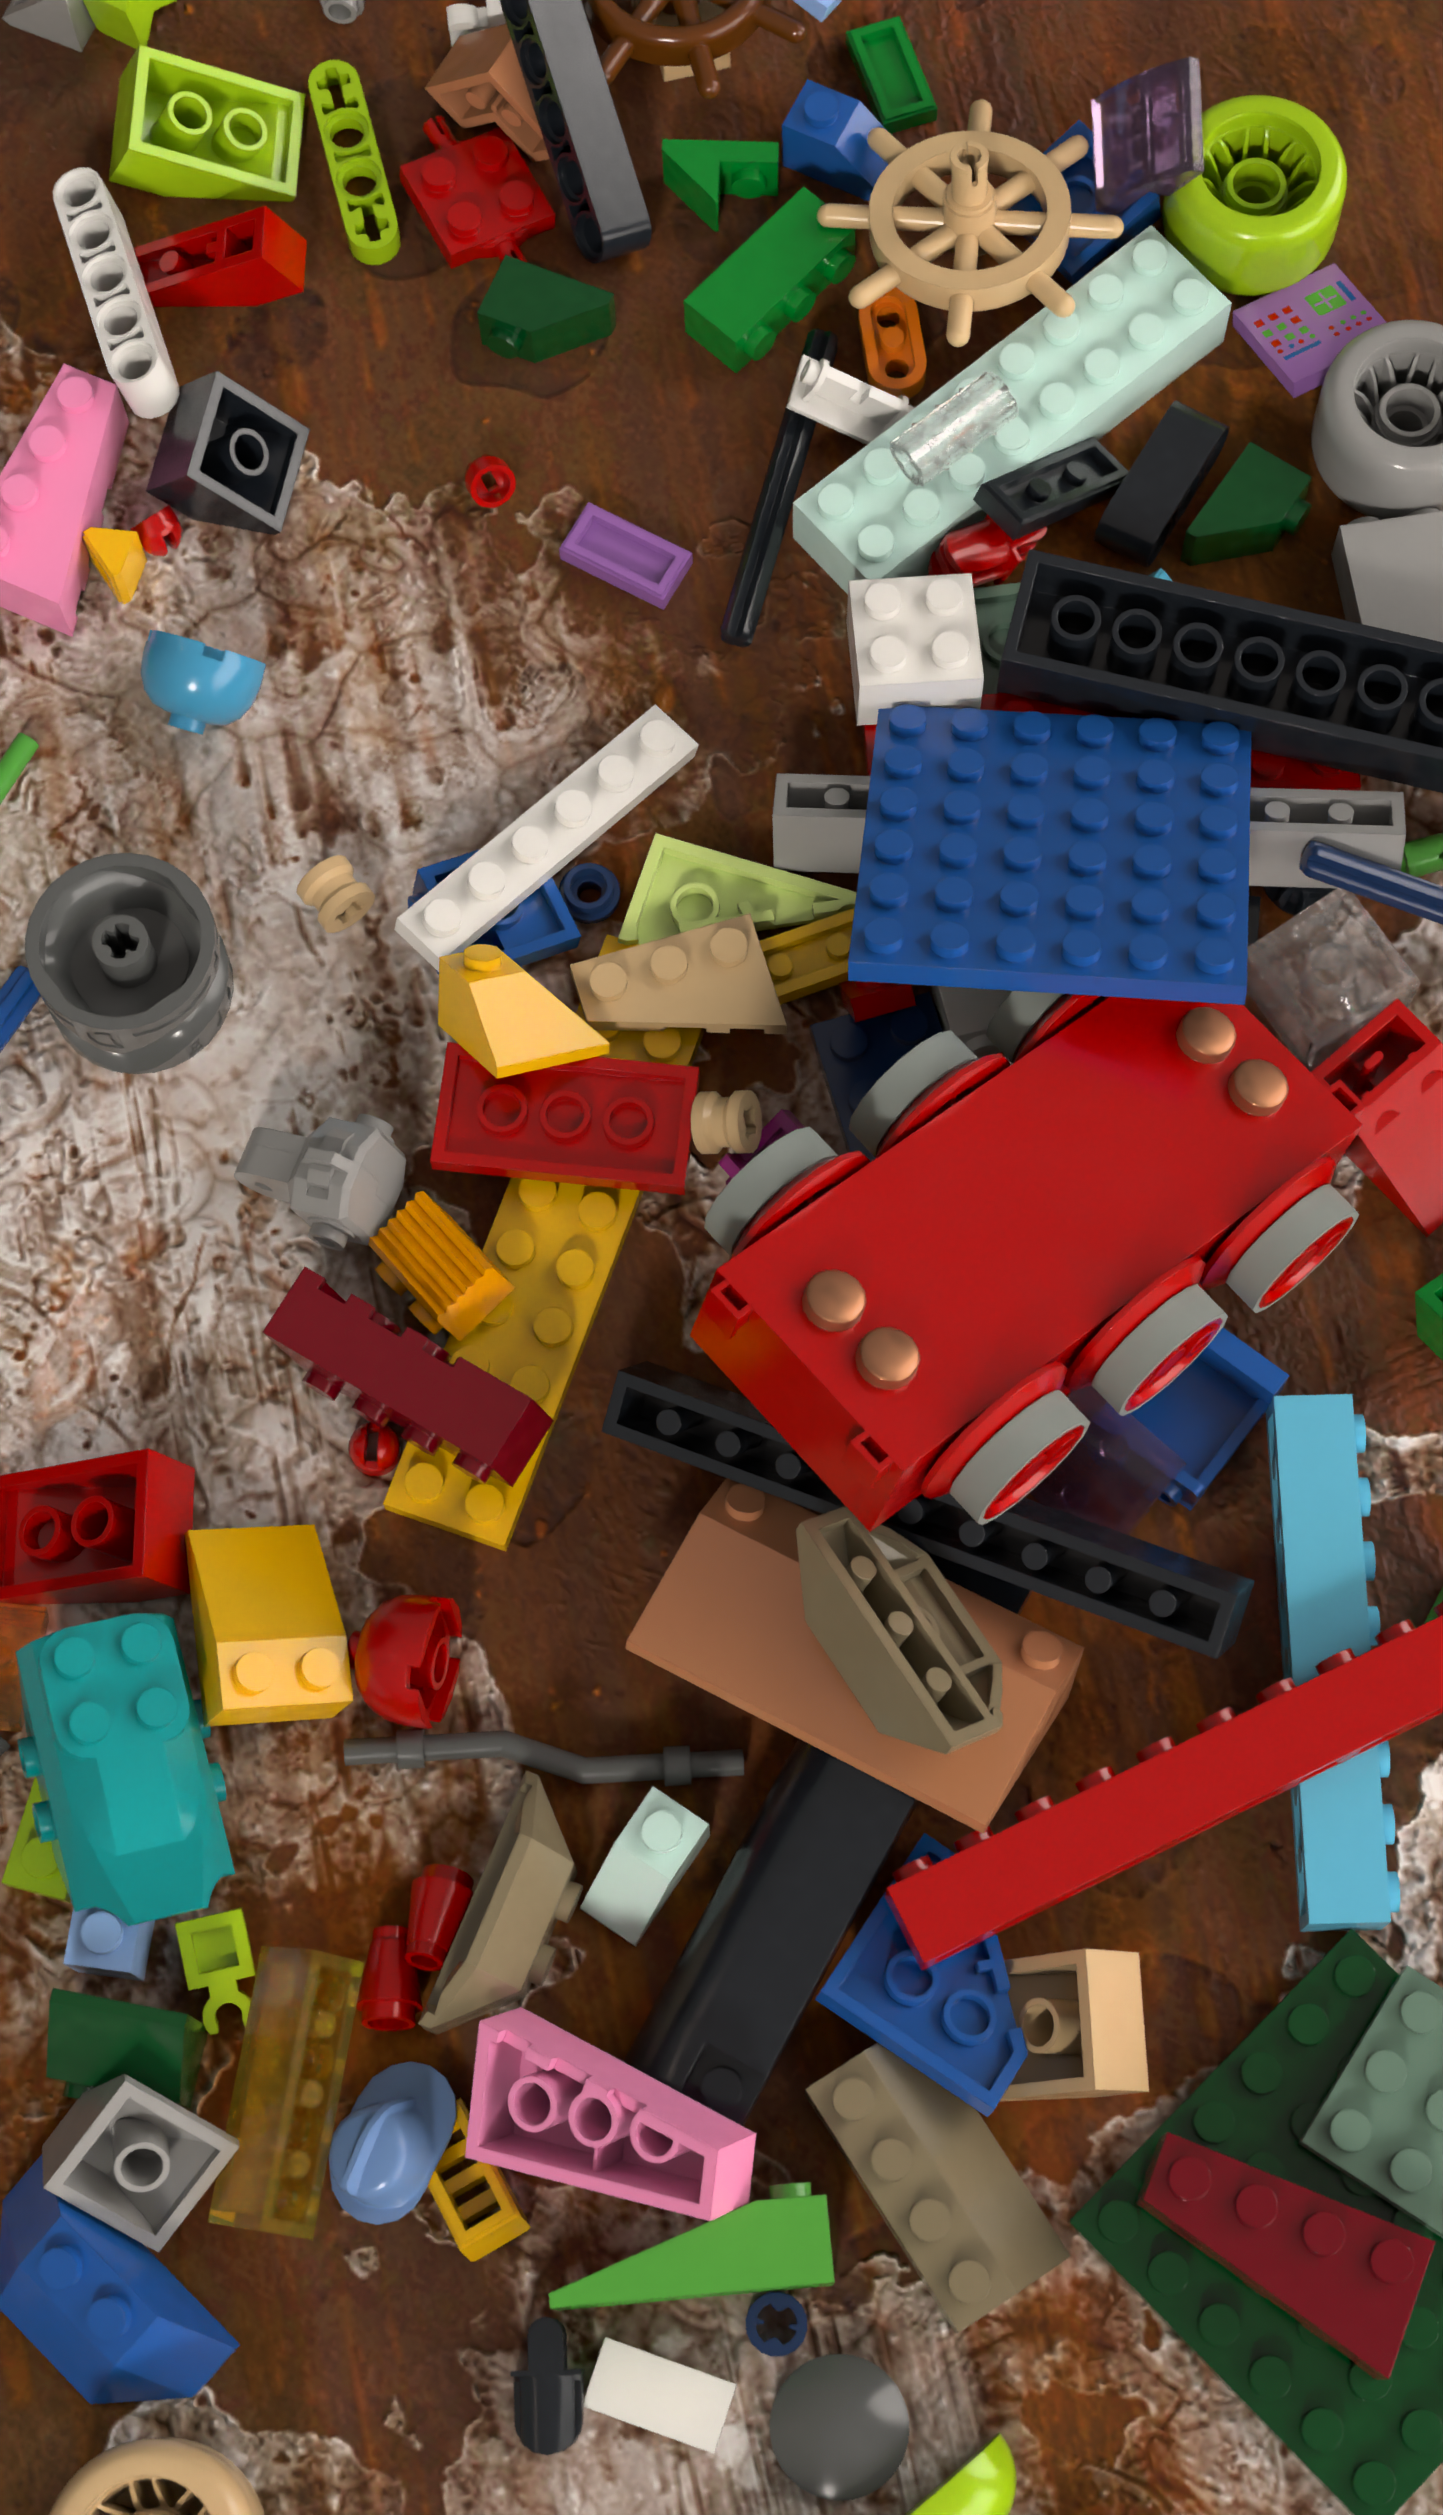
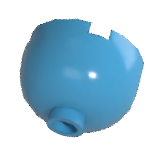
M152 629L143 650L140 672L143 688L151 702L164 711L171 713L168 725L203 735L206 724L227 726L240 720L250 710L262 685L266 668L265 663L232 651H222L206 646V643Z

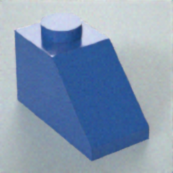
M807 79L782 124V166L870 202L874 185L889 164L870 148L867 137L872 129L877 127L884 128V126L861 101Z

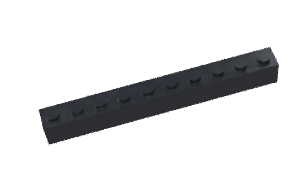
M649 1361L618 1370L601 1432L823 1514L845 1506L745 1396ZM921 1493L881 1524L892 1529L928 1553L1218 1659L1235 1644L1254 1584V1580L1025 1497L996 1519L981 1525L969 1515L950 1493L933 1499L927 1498Z

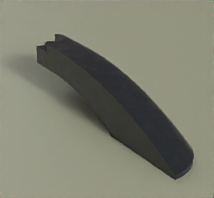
M928 1553L945 1579L1018 1615L1021 1614L1032 1593L1031 1590ZM798 1738L623 2062L744 2127L839 1947L917 1807L919 1800Z

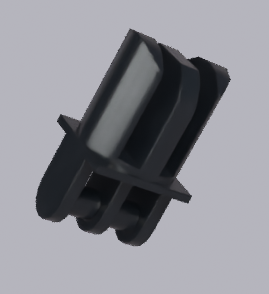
M538 2318L531 2324L528 2331V2371H511V2377H513L514 2424L516 2433L523 2446L533 2453L543 2455L559 2453L572 2446L582 2431L584 2419L583 2375L585 2374V2369H568L566 2328L560 2321L554 2318Z

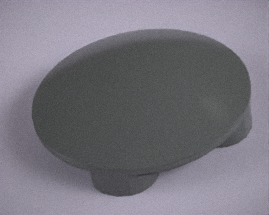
M830 2354L804 2363L793 2371L782 2384L771 2410L770 2438L774 2454L781 2468L801 2489L816 2497L827 2500H854L878 2490L899 2468L909 2441V2416L906 2403L899 2388L880 2367L854 2355Z

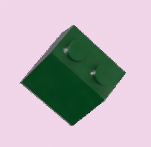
M52 1988L49 2001L46 2077L60 2083H65L62 2096L78 2100L82 2093L126 2074L179 2106L191 2108L208 2032L203 2023L188 2014Z

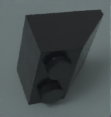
M219 371L212 372L180 386V395L177 403L169 411L146 492L192 520L271 535L281 533L310 429Z

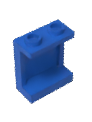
M1222 1328L1204 1351L1155 1397L1125 1416L1118 1414L1107 1403L1102 1410L1098 1409L1091 1418L1086 1434L1094 1440L1091 1443L1093 1449L1106 1461L1119 1468L1127 1464L1146 1478L1144 1482L1145 1487L1156 1498L1173 1507L1179 1502L1191 1511L1266 1413L1273 1396H1279L1289 1375L1228 1330Z

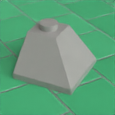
M123 2074L82 2093L43 2144V2188L159 2253L239 2149L240 2144L237 2138L128 2075Z

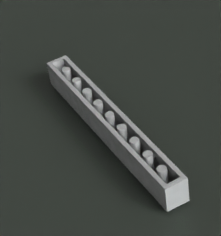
M777 773L772 814L774 868L783 871L859 873L870 776ZM1251 787L1249 886L1341 889L1307 877L1299 869L1300 859L1306 846L1311 841H1318L1401 871L1406 839L1404 792Z

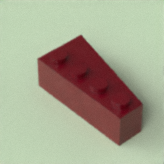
M304 1267L263 1330V1333L307 1372L302 1382L329 1400L335 1401L339 1393L355 1400L351 1409L380 1428L384 1429L389 1420L404 1427L405 1430L401 1436L431 1456H435L439 1448L455 1455L456 1457L452 1465L482 1484H486L490 1476H493L513 1487L554 1420L531 1397L459 1356L454 1364L449 1363L452 1357L447 1351L414 1329L407 1326L402 1336H399L401 1329L391 1320L375 1311L374 1306L352 1293L348 1300L345 1301L326 1283L327 1280L324 1277Z
M1170 2132L1160 2136L1136 2204L1204 2254L1215 2259L1234 2273L1264 2298H1268L1302 2323V2326L1321 2340L1328 2342L1374 2379L1389 2380L1436 2241Z

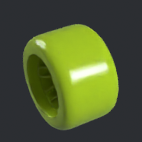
M1239 96L1211 106L1185 128L1172 153L1162 207L1163 227L1167 241L1222 292L1242 296L1267 295L1298 283L1321 264L1334 241L1346 195L1347 166L1342 148L1336 136L1315 113L1296 102L1276 96Z

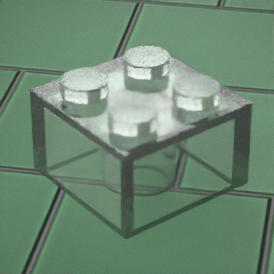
M1341 888L1335 889L1248 947L1247 992L1295 1057L1309 1071L1319 1066L1397 998L1408 1007L1421 983L1354 893Z

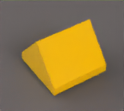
M95 527L83 531V540L92 563L118 602H122L125 605L132 600L147 562L138 533L136 531Z

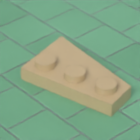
M750 913L570 964L571 975L586 1023L594 1030L664 1032L667 1027L706 1028L708 1033H730V1029H764V1034H787V1024Z

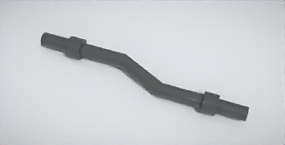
M424 1728L397 1729L396 1736L344 1739L345 1766L398 1763V1769L425 1768L426 1761L503 1757L580 1784L665 1780V1786L692 1785L691 1778L744 1776L743 1749L690 1752L689 1745L663 1746V1753L584 1757L506 1730L425 1735Z

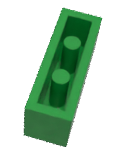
M804 186L684 299L685 333L736 374L751 359L757 361L764 357L773 346L777 334L791 321L794 323L801 321L812 309L816 297L830 283L836 285L843 281L855 264L856 229L827 228L822 226L817 220V211L825 203Z

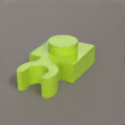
M243 1907L176 1922L175 1927L188 1991L207 1986L209 1989L210 1998L203 2009V2023L207 2032L210 2035L219 2032L216 2012L225 2003L237 2005L242 2011L244 2026H252L255 2020V2007L248 1994L239 1989L237 1979L256 1975Z

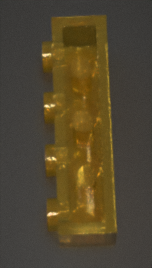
M261 1946L225 2131L239 2140L240 2147L216 2177L208 2223L313 2240L365 1962L314 1949Z

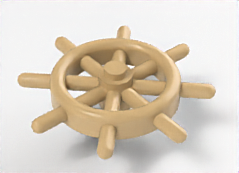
M983 99L972 103L969 110L967 131L937 135L923 140L908 149L884 128L877 127L872 129L867 137L868 145L889 165L876 181L869 205L828 203L819 207L817 211V220L824 227L869 229L871 248L880 269L850 290L848 298L851 305L857 309L866 308L896 287L912 299L925 305L948 310L946 337L948 342L955 347L964 346L970 338L972 312L1001 308L1017 302L1031 293L1056 316L1061 318L1070 316L1074 312L1075 301L1071 295L1051 278L1065 256L1069 238L1115 239L1121 236L1124 230L1122 219L1116 215L1071 213L1070 194L1061 172L1087 154L1089 149L1087 139L1081 135H1074L1044 155L1024 141L1008 135L991 132L993 111L991 104ZM987 173L1009 180L994 189L987 180ZM951 175V182L947 185L940 177ZM915 190H918L935 207L901 205ZM1029 194H1032L1040 204L1043 212L1009 211L1007 209ZM897 231L933 233L911 248H908L899 237ZM1004 235L1038 237L1026 251L1022 252ZM948 250L954 254L953 269L931 263ZM986 253L999 264L995 267L977 270L978 257Z

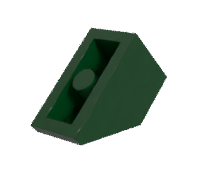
M505 255L477 311L483 345L488 346L490 350L504 358L513 359L519 357L533 363H538L610 336L616 327L614 293Z
M1249 442L1187 529L1180 561L1189 566L1273 551L1285 533L1295 536L1308 517L1312 504L1305 500L1312 477L1254 443Z

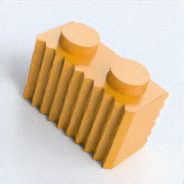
M424 1191L416 1192L414 1200L406 1202L405 1209L397 1210L396 1218L388 1219L387 1226L379 1228L378 1235L369 1238L368 1245L382 1259V1262L375 1268V1271L400 1296L407 1290L412 1293L417 1300L408 1307L409 1310L434 1335L444 1328L461 1341L516 1288L460 1225Z

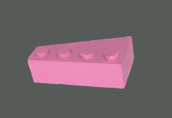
M63 364L0 474V607L73 637L77 622L75 612L81 591H85L90 572L88 566L90 555L83 540V531L90 527H102L104 520L102 510L107 490L112 489L129 420L116 384Z
M522 2007L479 2021L465 2158L712 2221L749 2203L756 2133Z

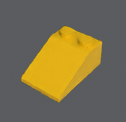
M315 1524L187 1530L185 1533L204 1727L333 1718L354 1700L346 1633Z

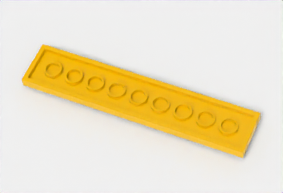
M607 934L598 957L639 944L618 943V937ZM579 1004L576 1014L586 1022L581 1004ZM667 1027L664 1032L596 1030L610 1043L609 1054L597 1057L692 1066L706 1028ZM521 1178L510 1179L482 1251L516 1288L461 1341L452 1334H449L444 1350L452 1357L449 1363L454 1364L459 1356L531 1397L554 1421L513 1487L493 1476H490L486 1484H482L452 1465L456 1457L455 1455L439 1448L435 1456H431L407 1441L383 1502L385 1510L505 1552L507 1551L644 1191Z

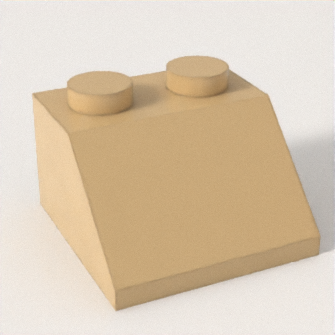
M1079 1949L1004 1960L1011 1986L1008 1995L1017 2028H1022L1028 2056L1000 2101L1093 2098L1149 2092L1138 1952Z

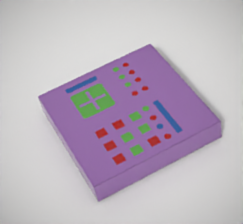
M1335 263L1308 275L1296 284L1272 292L1233 311V327L1293 398L1322 385L1333 360L1352 339L1370 328L1387 323Z

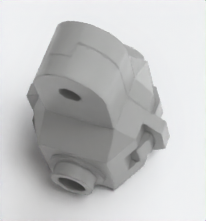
M359 1114L355 1122L329 1117L308 1137L269 1128H254L236 1168L234 1177L241 1184L255 1192L270 1198L290 1202L291 1209L311 1227L308 1237L312 1241L329 1249L342 1251L346 1242L367 1246L369 1238L377 1236L379 1228L387 1225L403 1188L406 1157L394 1145L395 1141L391 1138L394 1128L386 1121L369 1114Z

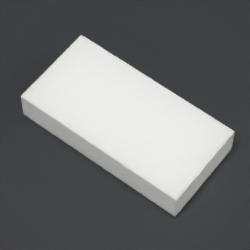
M605 2337L584 2398V2407L714 2454L737 2384Z

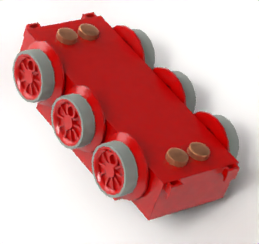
M1012 991L999 1006L989 1022L986 1033L988 1039L1013 1063L1012 1065L1001 1053L978 1058L949 1030L939 1032L919 1043L885 1072L867 1092L851 1116L849 1130L873 1154L875 1159L872 1162L859 1150L838 1156L812 1128L805 1127L796 1129L773 1142L731 1179L712 1204L706 1215L704 1226L708 1233L731 1257L729 1261L716 1269L690 1336L869 1532L873 1531L921 1493L930 1499L950 1493L977 1523L983 1525L996 1519L1036 1488L1068 1456L1087 1432L1090 1421L1066 1397L1069 1393L1093 1386L1121 1416L1134 1412L1175 1380L1204 1351L1223 1328L1228 1315L1204 1290L1227 1283L1255 1313H1258L1276 1303L1301 1283L1340 1244L1354 1226L1359 1214L1330 1185L1338 1162L1363 1126L1358 1119L1367 1106L1340 1079L1326 1088L1244 1005Z

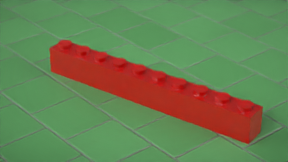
M1443 1602L1433 1608L1438 1616L1437 1618L1417 1628L1414 1627L1411 1619L1399 1622L1374 1637L1379 1645L1378 1647L1358 1657L1354 1655L1351 1648L1340 1651L1315 1666L1319 1676L1297 1687L1292 1677L1267 1687L1255 1695L1260 1705L1236 1716L1232 1707H1227L1204 1718L1195 1725L1200 1734L1179 1745H1176L1172 1736H1169L1143 1748L1135 1754L1140 1764L1116 1775L1112 1766H1107L1089 1774L1075 1783L1079 1794L1056 1805L1051 1795L1038 1799L1014 1813L1018 1821L1017 1824L995 1835L990 1825H988L984 1833L975 1830L955 1841L953 1845L957 1853L934 1865L929 1855H926L894 1871L892 1875L896 1883L887 1887L885 1898L921 1971L1443 1714Z

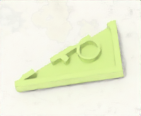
M655 833L619 933L618 943L641 945L749 913L756 931L809 924L855 908L856 892Z

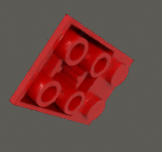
M1397 998L1311 1073L1326 1088L1340 1079L1367 1106L1358 1119L1363 1126L1344 1154L1428 1238L1443 1225V1043Z

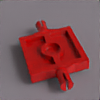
M435 116V122L433 118L428 119L423 125V131L436 151L401 165L400 182L450 268L453 269L475 259L498 257L502 263L505 255L527 262L519 247L528 238L555 228V212L513 141L500 127L468 140L458 141L455 139L443 116Z

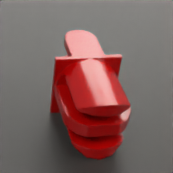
M987 515L981 522L949 532L944 536L930 557L928 565L929 576L972 573L973 587L993 581L995 585H1002L1016 567L1023 562L1029 549L1033 550L1037 542L1044 537L1047 526L1013 541Z

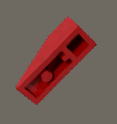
M266 205L134 248L153 307L259 306L304 291L307 240Z

